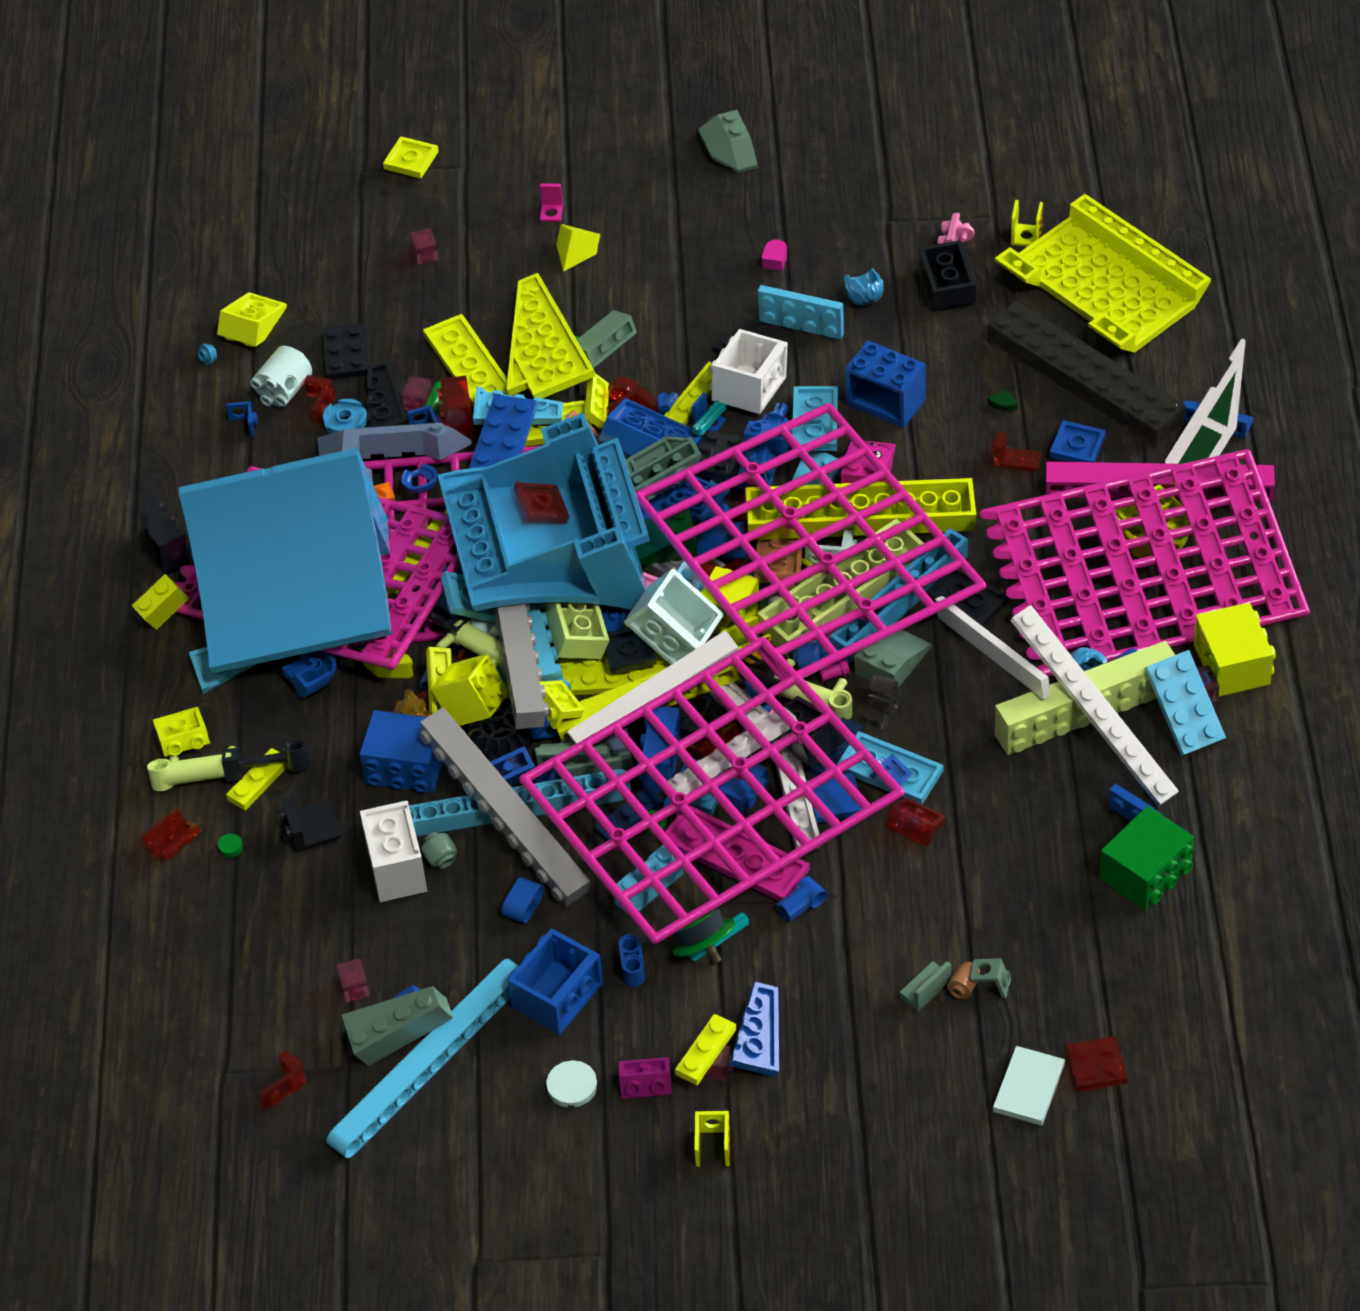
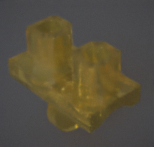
M407 689L404 692L403 701H398L394 709V713L429 717L433 714V712L426 710V703L423 699L417 698L412 690Z

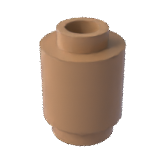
M964 962L959 965L947 985L951 995L955 998H968L978 981L972 982L970 979L973 965L971 962Z

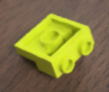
M198 707L153 720L165 757L169 755L177 756L183 751L201 749L204 745L210 744L206 726Z

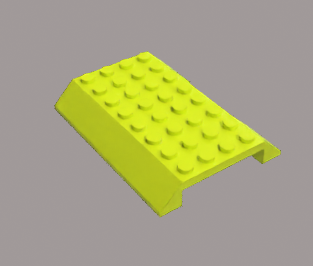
M1086 194L1070 204V217L1018 253L1009 247L995 257V262L1025 283L1043 288L1090 321L1088 326L1120 349L1134 353L1192 311L1211 282V278Z

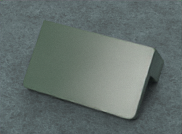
M932 961L900 991V998L917 1011H920L949 983L951 979V964L946 962L940 967Z

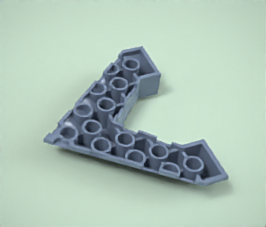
M443 423L344 429L317 437L319 456L357 448L362 459H370L371 454H384V457L402 456V452H415L416 455H427L434 459L442 460L472 444L470 439L455 429L445 426ZM366 468V469H367V472H368V474H369V476H370V479H371V481H372V483H373L372 470L369 469V468Z

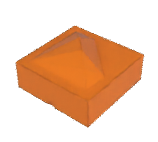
M389 482L374 486L378 497L396 501Z

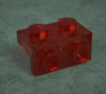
M174 808L147 830L141 838L151 855L167 861L173 858L183 846L191 843L195 836L201 832L198 824L184 819L180 810Z

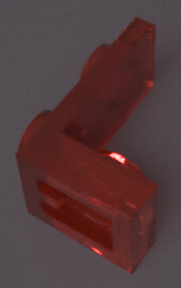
M640 386L619 400L612 402L606 408L608 416L626 398L658 413V402Z

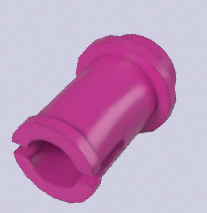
M840 660L819 670L822 681L825 682L839 676L846 677L850 670L847 661Z

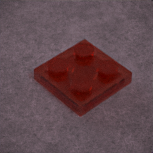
M515 483L513 490L525 521L567 524L570 516L557 485Z
M1117 1036L1067 1044V1053L1077 1091L1127 1084L1128 1077Z

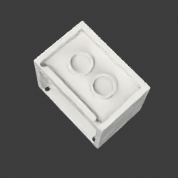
M739 329L734 336H731L726 348L721 350L717 360H714L711 364L710 373H712V381L710 383V390L712 391V400H718L720 403L724 402L730 406L761 414L786 378L788 343Z
M408 801L360 811L367 850L380 902L428 892Z

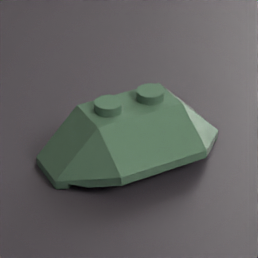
M737 110L713 116L698 129L711 159L724 166L733 168V171L737 173L758 168L751 137Z
M666 436L626 460L635 492L697 464L702 455L692 437ZM682 481L675 483L645 498L647 500H651L654 497L660 495L661 493L667 491L668 489L674 487L675 485L681 483Z

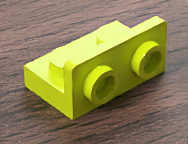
M562 680L540 682V685L545 686V699H543V702L548 703L549 717L547 718L553 729H559L562 719L583 716L585 709Z

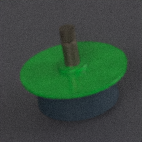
M719 907L715 908L672 934L678 941V944L673 949V954L677 957H683L705 949L708 956H710L712 964L720 962L721 958L714 944L733 930L736 925L734 919H723Z

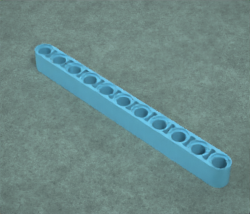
M622 769L613 770L617 776L626 772ZM602 772L574 777L587 794L609 782ZM563 779L534 784L557 812L578 800V797ZM628 781L625 785L631 791L630 781ZM523 786L512 787L535 816L546 814ZM615 789L594 801V803L599 805L625 799ZM467 795L409 805L416 836L492 823L490 816L487 813L484 814L479 809L477 801L473 796Z
M504 959L451 1011L453 1019L432 1030L332 1129L326 1143L344 1157H352L510 999L507 979L511 971L516 970L519 965L510 959Z

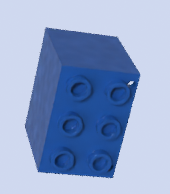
M867 340L845 368L846 405L904 428L926 400L925 363Z
M374 710L360 752L365 784L434 793L443 761L440 762L436 758L432 747L429 744L426 745L419 736L420 722L427 717Z
M551 928L546 935L541 936L532 952H528L525 955L521 965L516 970L511 971L508 976L507 982L512 1009L560 1035L603 984L600 954Z

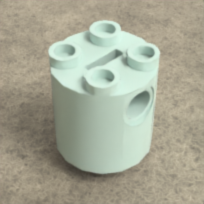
M280 346L251 379L250 385L259 394L260 400L264 405L285 407L312 375V367L300 351L289 346Z

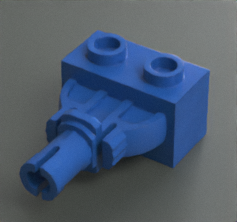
M776 403L773 412L769 413L768 420L765 414L758 421H749L744 431V441L788 422V419L784 418L788 411L787 405L782 403L780 407V403ZM779 435L744 451L743 455L750 450L767 447L777 457L792 450V448Z

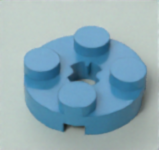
M353 399L338 400V404L334 406L330 404L323 413L326 431L328 434L344 429L365 428L367 424L366 409L362 407L359 401Z

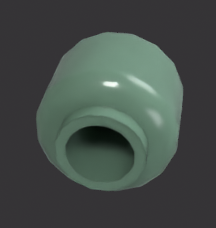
M437 832L426 836L425 843L421 849L430 865L440 869L452 865L456 860L455 857L458 851L448 834H438Z

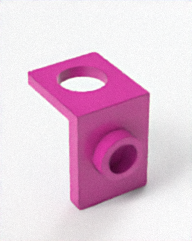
M540 184L542 202L540 222H561L563 209L561 184ZM549 210H554L557 212V214L552 217L547 216L545 213Z

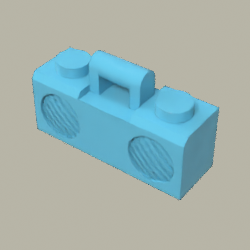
M662 845L644 863L654 873L675 861V859ZM683 868L660 880V882L667 888L684 874ZM636 869L621 879L617 886L624 891L643 880L644 877ZM650 886L629 900L640 911L658 894ZM614 898L615 904L618 907H620L623 911H625L624 908L619 904V902Z

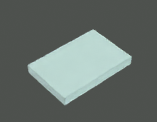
M1016 1046L994 1103L993 1112L1042 1126L1063 1071L1065 1059Z

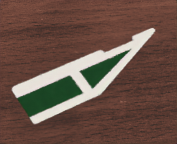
M1244 339L1240 340L1229 359L1232 363L1216 388H1210L1165 460L1166 464H1183L1218 456L1237 428L1245 350Z

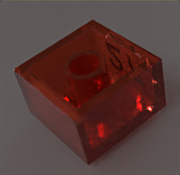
M466 375L440 379L441 388H437L439 402L443 401V403L439 404L441 417L446 418L441 419L442 423L455 429L467 438L475 437Z

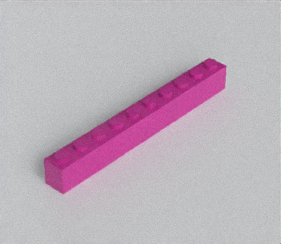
M1046 462V495L1179 464ZM1241 465L1243 471L1248 470L1246 465ZM1256 465L1268 499L1273 501L1275 489L1274 465ZM1215 466L1195 470L1199 481L1218 477ZM1171 476L1152 480L1154 487L1159 484L1164 489L1175 487ZM1251 478L1246 479L1249 489L1254 490ZM1222 485L1203 489L1206 500L1225 496ZM1128 486L1108 490L1110 498L1131 497Z

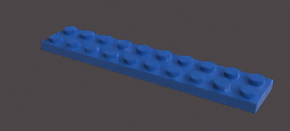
M494 394L469 469L487 467L522 454L538 407L537 400ZM450 563L446 564L442 572H445ZM460 564L455 573L464 575Z

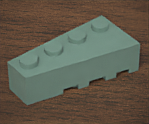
M431 986L342 1014V1018L354 1055L370 1066L453 1019V1015L447 998Z

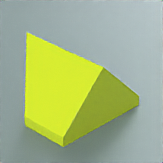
M561 224L556 246L563 272L596 255L601 234Z

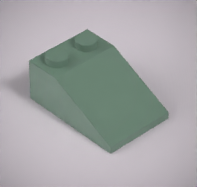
M901 630L858 651L854 656L855 674L895 693L930 650L932 644Z

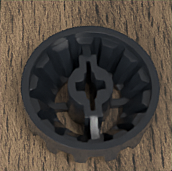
M500 704L490 718L472 722L468 725V737L489 762L523 746L528 751L532 744L533 737L529 728L516 729L514 725L509 724V720L506 717L514 719L512 705L504 709L503 705Z

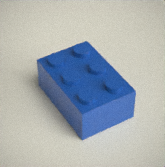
M660 706L652 712L677 741H680L679 708ZM644 718L646 734L641 735V748H643L644 755L649 759L668 748L669 745L648 720ZM677 754L655 766L667 781L675 776L678 760ZM647 772L639 775V781H643V788L648 786L654 792L664 793Z

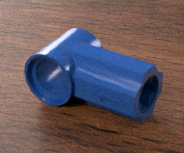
M806 876L798 882L795 891L776 904L777 910L784 920L791 922L809 907L817 908L827 897V891L811 877Z

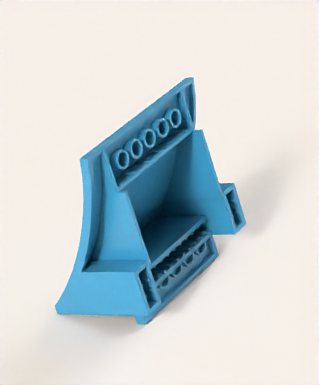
M584 413L541 428L545 441L543 446L487 467L438 474L474 611L508 605L544 602L590 603L632 610L647 589L635 546L650 541L621 444L619 439L616 438L598 445Z
M357 448L179 487V497L199 586L209 668L212 673L392 635L387 592L380 556L390 553L388 518Z

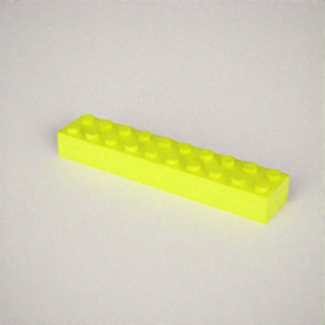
M972 478L898 481L941 532H946L950 528L956 532L975 531L976 507ZM874 482L845 496V498L858 512L896 494V492L887 482ZM851 483L834 484V485H835L838 489H841V488H843V487H845V486H847V485H849V484H851ZM822 484L803 485L779 496V499L786 507L798 509L830 493ZM771 486L770 488L773 490L779 486ZM747 487L745 502L762 495L763 492L758 487ZM902 500L864 520L876 533L895 519L903 522L914 517L915 514ZM770 501L746 512L747 533L782 516ZM834 501L797 520L810 535L849 515L837 501ZM855 523L844 528L845 530H853V536L865 535ZM922 523L909 529L912 533H930ZM782 526L754 540L800 537L793 529H787ZM844 529L837 531L827 537L843 536Z

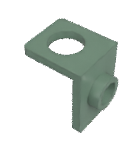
M975 959L971 970V981H995L1002 998H1006L1011 978L1010 972L1006 971L1002 959ZM988 965L991 967L990 972L985 975L977 973L981 966Z

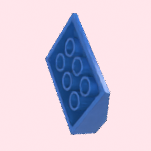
M625 398L607 416L598 440L605 443L618 438L624 454L630 457L666 436L692 437L697 446L702 436L694 435L692 433L693 428Z

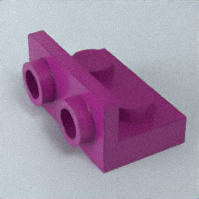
M669 1057L619 1061L622 1098L672 1094Z

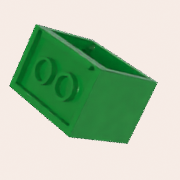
M1147 806L1101 850L1100 880L1146 911L1152 904L1156 905L1160 901L1162 894L1167 889L1171 890L1183 874H1188L1192 869V858L1195 850L1193 847L1194 836Z

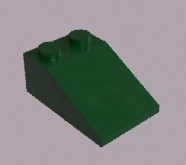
M689 508L663 520L675 535L693 527ZM650 518L645 519L644 522L650 541L635 546L641 566L681 560V556ZM696 536L682 542L693 558L697 557Z

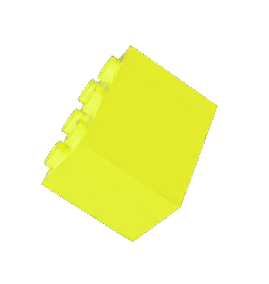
M1250 602L1196 615L1193 645L1204 670L1209 676L1216 697L1271 684V675L1274 674L1273 660L1276 659L1275 649L1272 645H1269L1265 628H1261L1258 612L1253 611Z

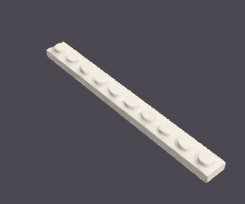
M1030 605L1012 617L1011 622L1155 804L1159 807L1179 792L1178 789L1035 609Z

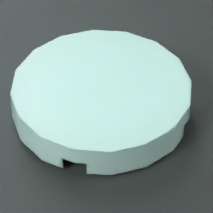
M572 1060L558 1064L548 1074L546 1081L548 1095L553 1102L562 1107H568V1105H574V1107L582 1106L593 1098L597 1090L595 1072L589 1065L580 1061Z

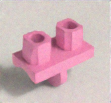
M953 213L951 220L942 222L941 228L944 236H939L938 244L971 240L975 233L974 229L970 224H962L960 222L959 213Z

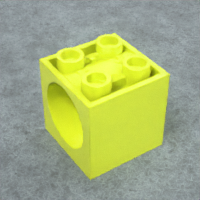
M716 566L709 578L713 581L732 572V570ZM745 575L718 589L729 603L732 604L759 591V583L757 578ZM704 586L701 594L724 614L712 632L720 634L722 630L735 624ZM758 602L737 611L744 621L757 615L759 611Z
M488 654L450 664L431 689L441 707L445 708L459 726L490 718L509 693L505 682L500 677Z

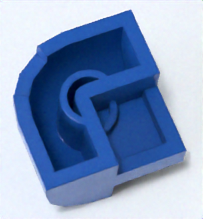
M319 650L301 654L299 659L283 666L282 674L294 685L296 694L301 698H306L333 681L336 672V659L333 654Z

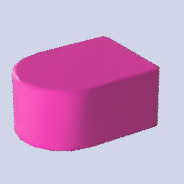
M771 240L766 244L762 254V268L782 271L787 260V245L781 240Z

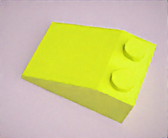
M248 292L220 311L217 335L223 336L229 341H240L246 346L255 347L266 340L285 311L287 304Z

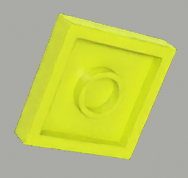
M400 136L383 162V167L385 170L422 178L437 155L438 146Z

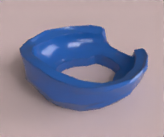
M422 464L421 468L414 471L405 470L401 481L402 485L410 492L425 493L433 488L438 474L437 470L432 466ZM422 475L429 480V483L421 486L412 485V478Z

